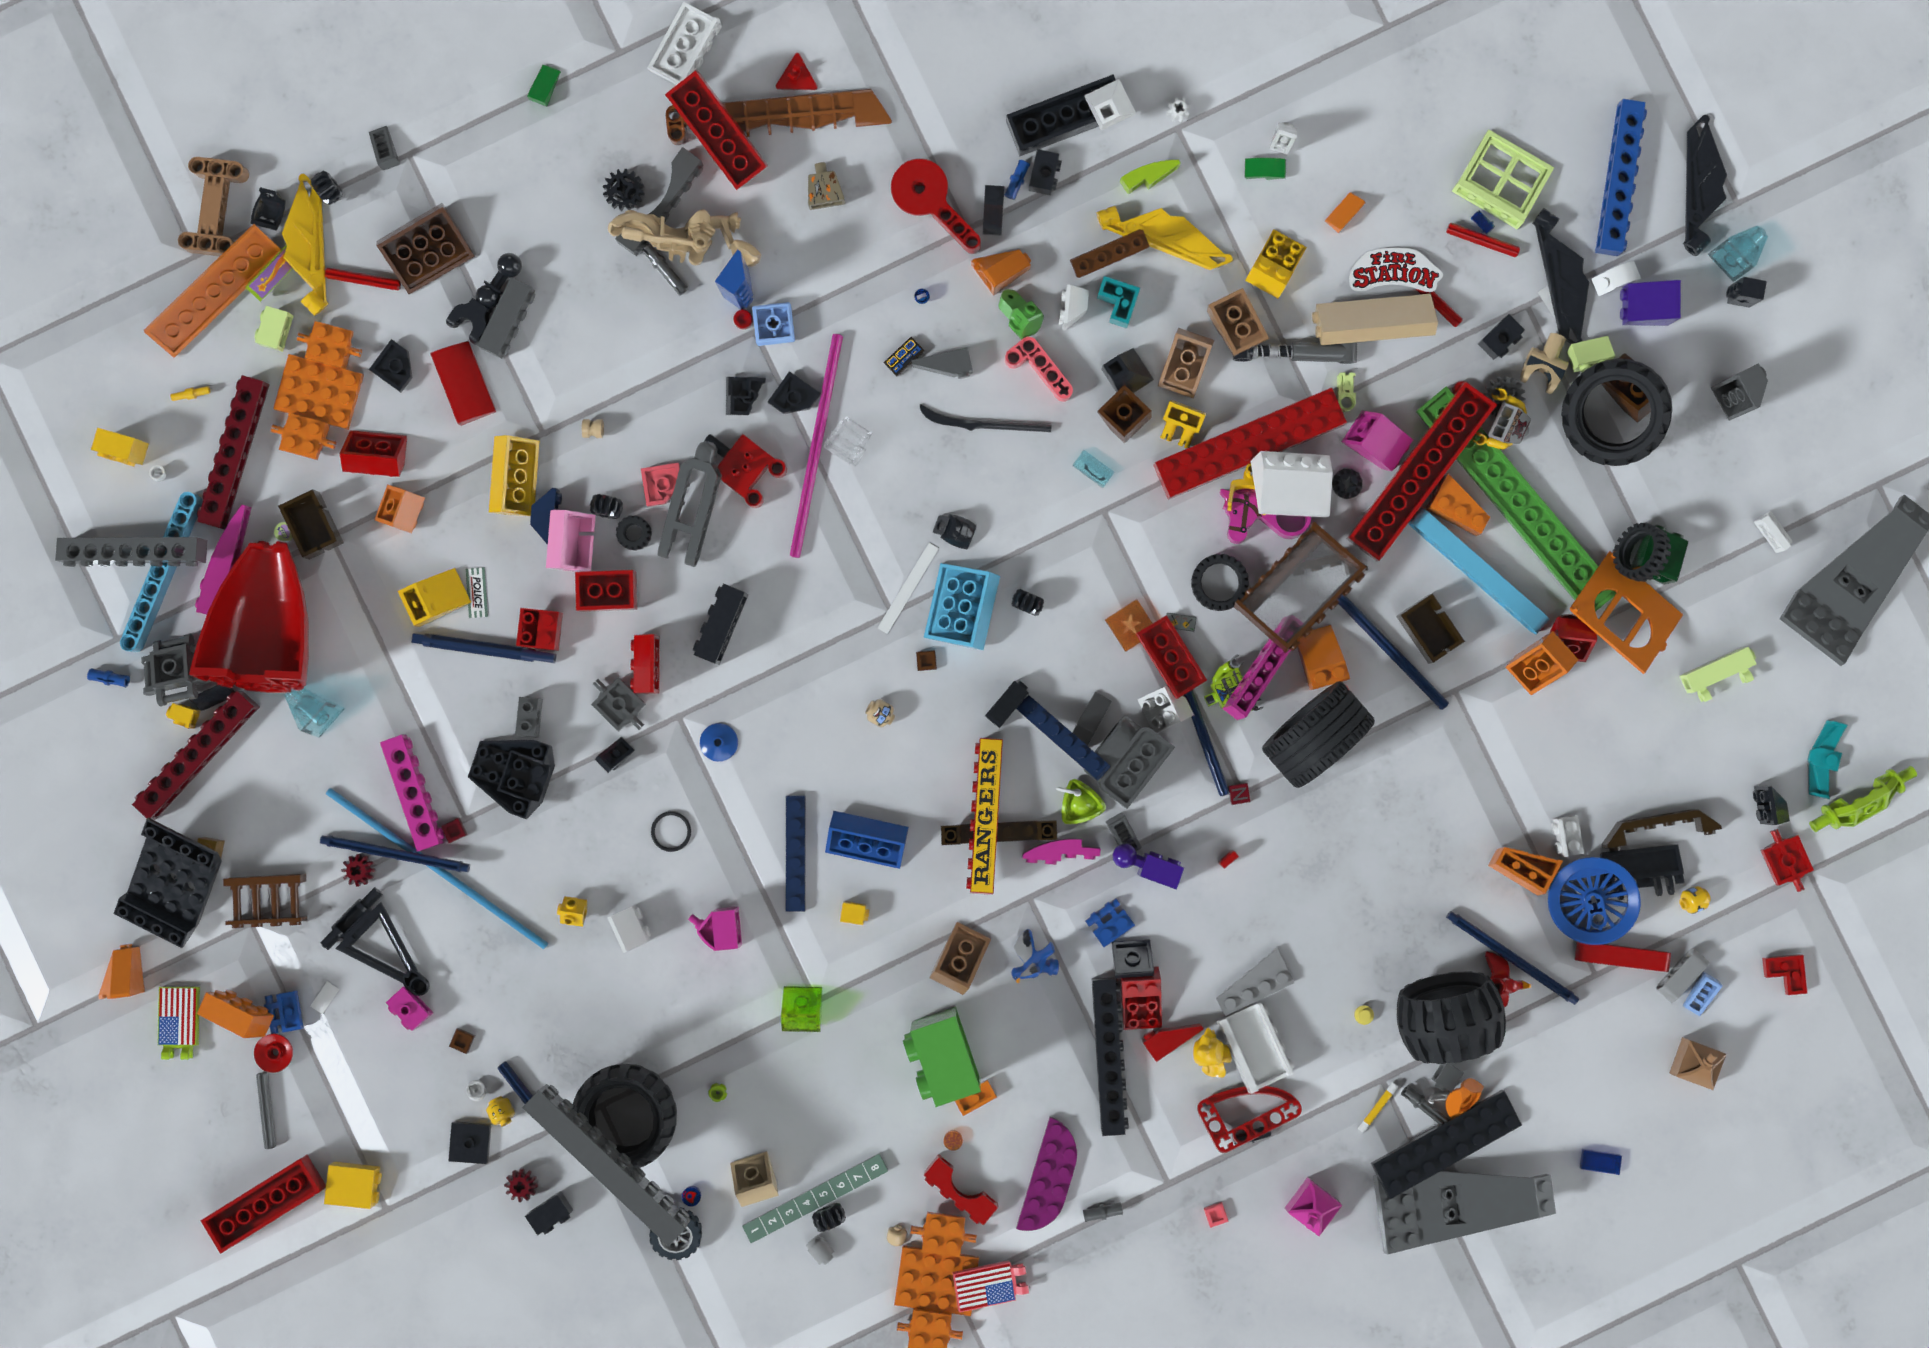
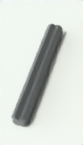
M261 1072L256 1074L263 1142L265 1149H273L276 1147L269 1079L267 1072Z

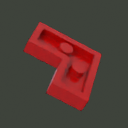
M1804 955L1762 958L1764 977L1784 976L1785 995L1808 994Z

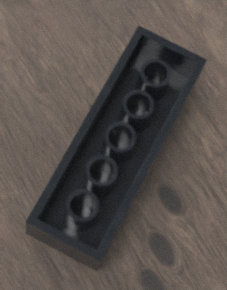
M1114 74L1007 114L1006 123L1019 157L1099 127L1084 96L1116 81Z

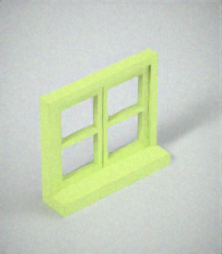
M1488 129L1452 192L1518 229L1524 223L1554 167ZM1490 145L1512 157L1504 172L1482 160ZM1518 161L1540 173L1532 188L1510 176ZM1479 164L1501 176L1493 192L1471 180ZM1506 181L1528 192L1520 208L1499 196Z

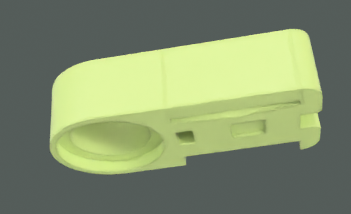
M1341 372L1337 375V400L1342 412H1349L1356 404V393H1353V377L1356 376L1355 373L1345 374ZM1343 398L1351 400L1349 408L1342 406L1341 400Z

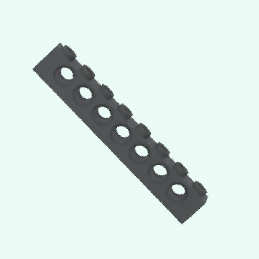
M198 537L57 538L55 561L63 562V566L75 567L76 564L92 567L96 563H98V566L110 567V563H115L116 566L127 567L128 563H133V566L144 567L145 563L158 567L163 566V563L176 567L180 566V563H186V566H198V563H206L208 540Z

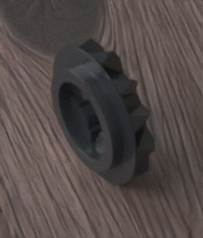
M1344 468L1334 475L1332 488L1340 498L1351 499L1360 493L1363 480L1358 472L1353 469ZM1350 476V483L1355 486H1349L1346 489L1345 484L1340 481H1346Z

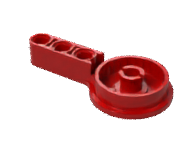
M912 159L902 164L894 173L891 181V194L896 205L910 215H933V218L969 254L979 252L981 249L979 235L946 201L948 182L944 171L936 163L927 159ZM915 186H922L925 188V190L921 193H917L915 191ZM944 213L951 215L947 220L941 218ZM961 226L964 228V231L956 233L954 229ZM970 240L977 241V245L973 247L969 246L967 243Z

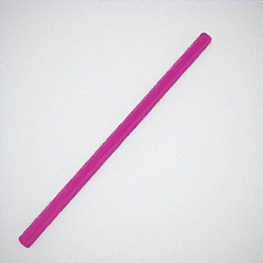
M840 334L832 335L790 550V556L794 558H800L843 340Z

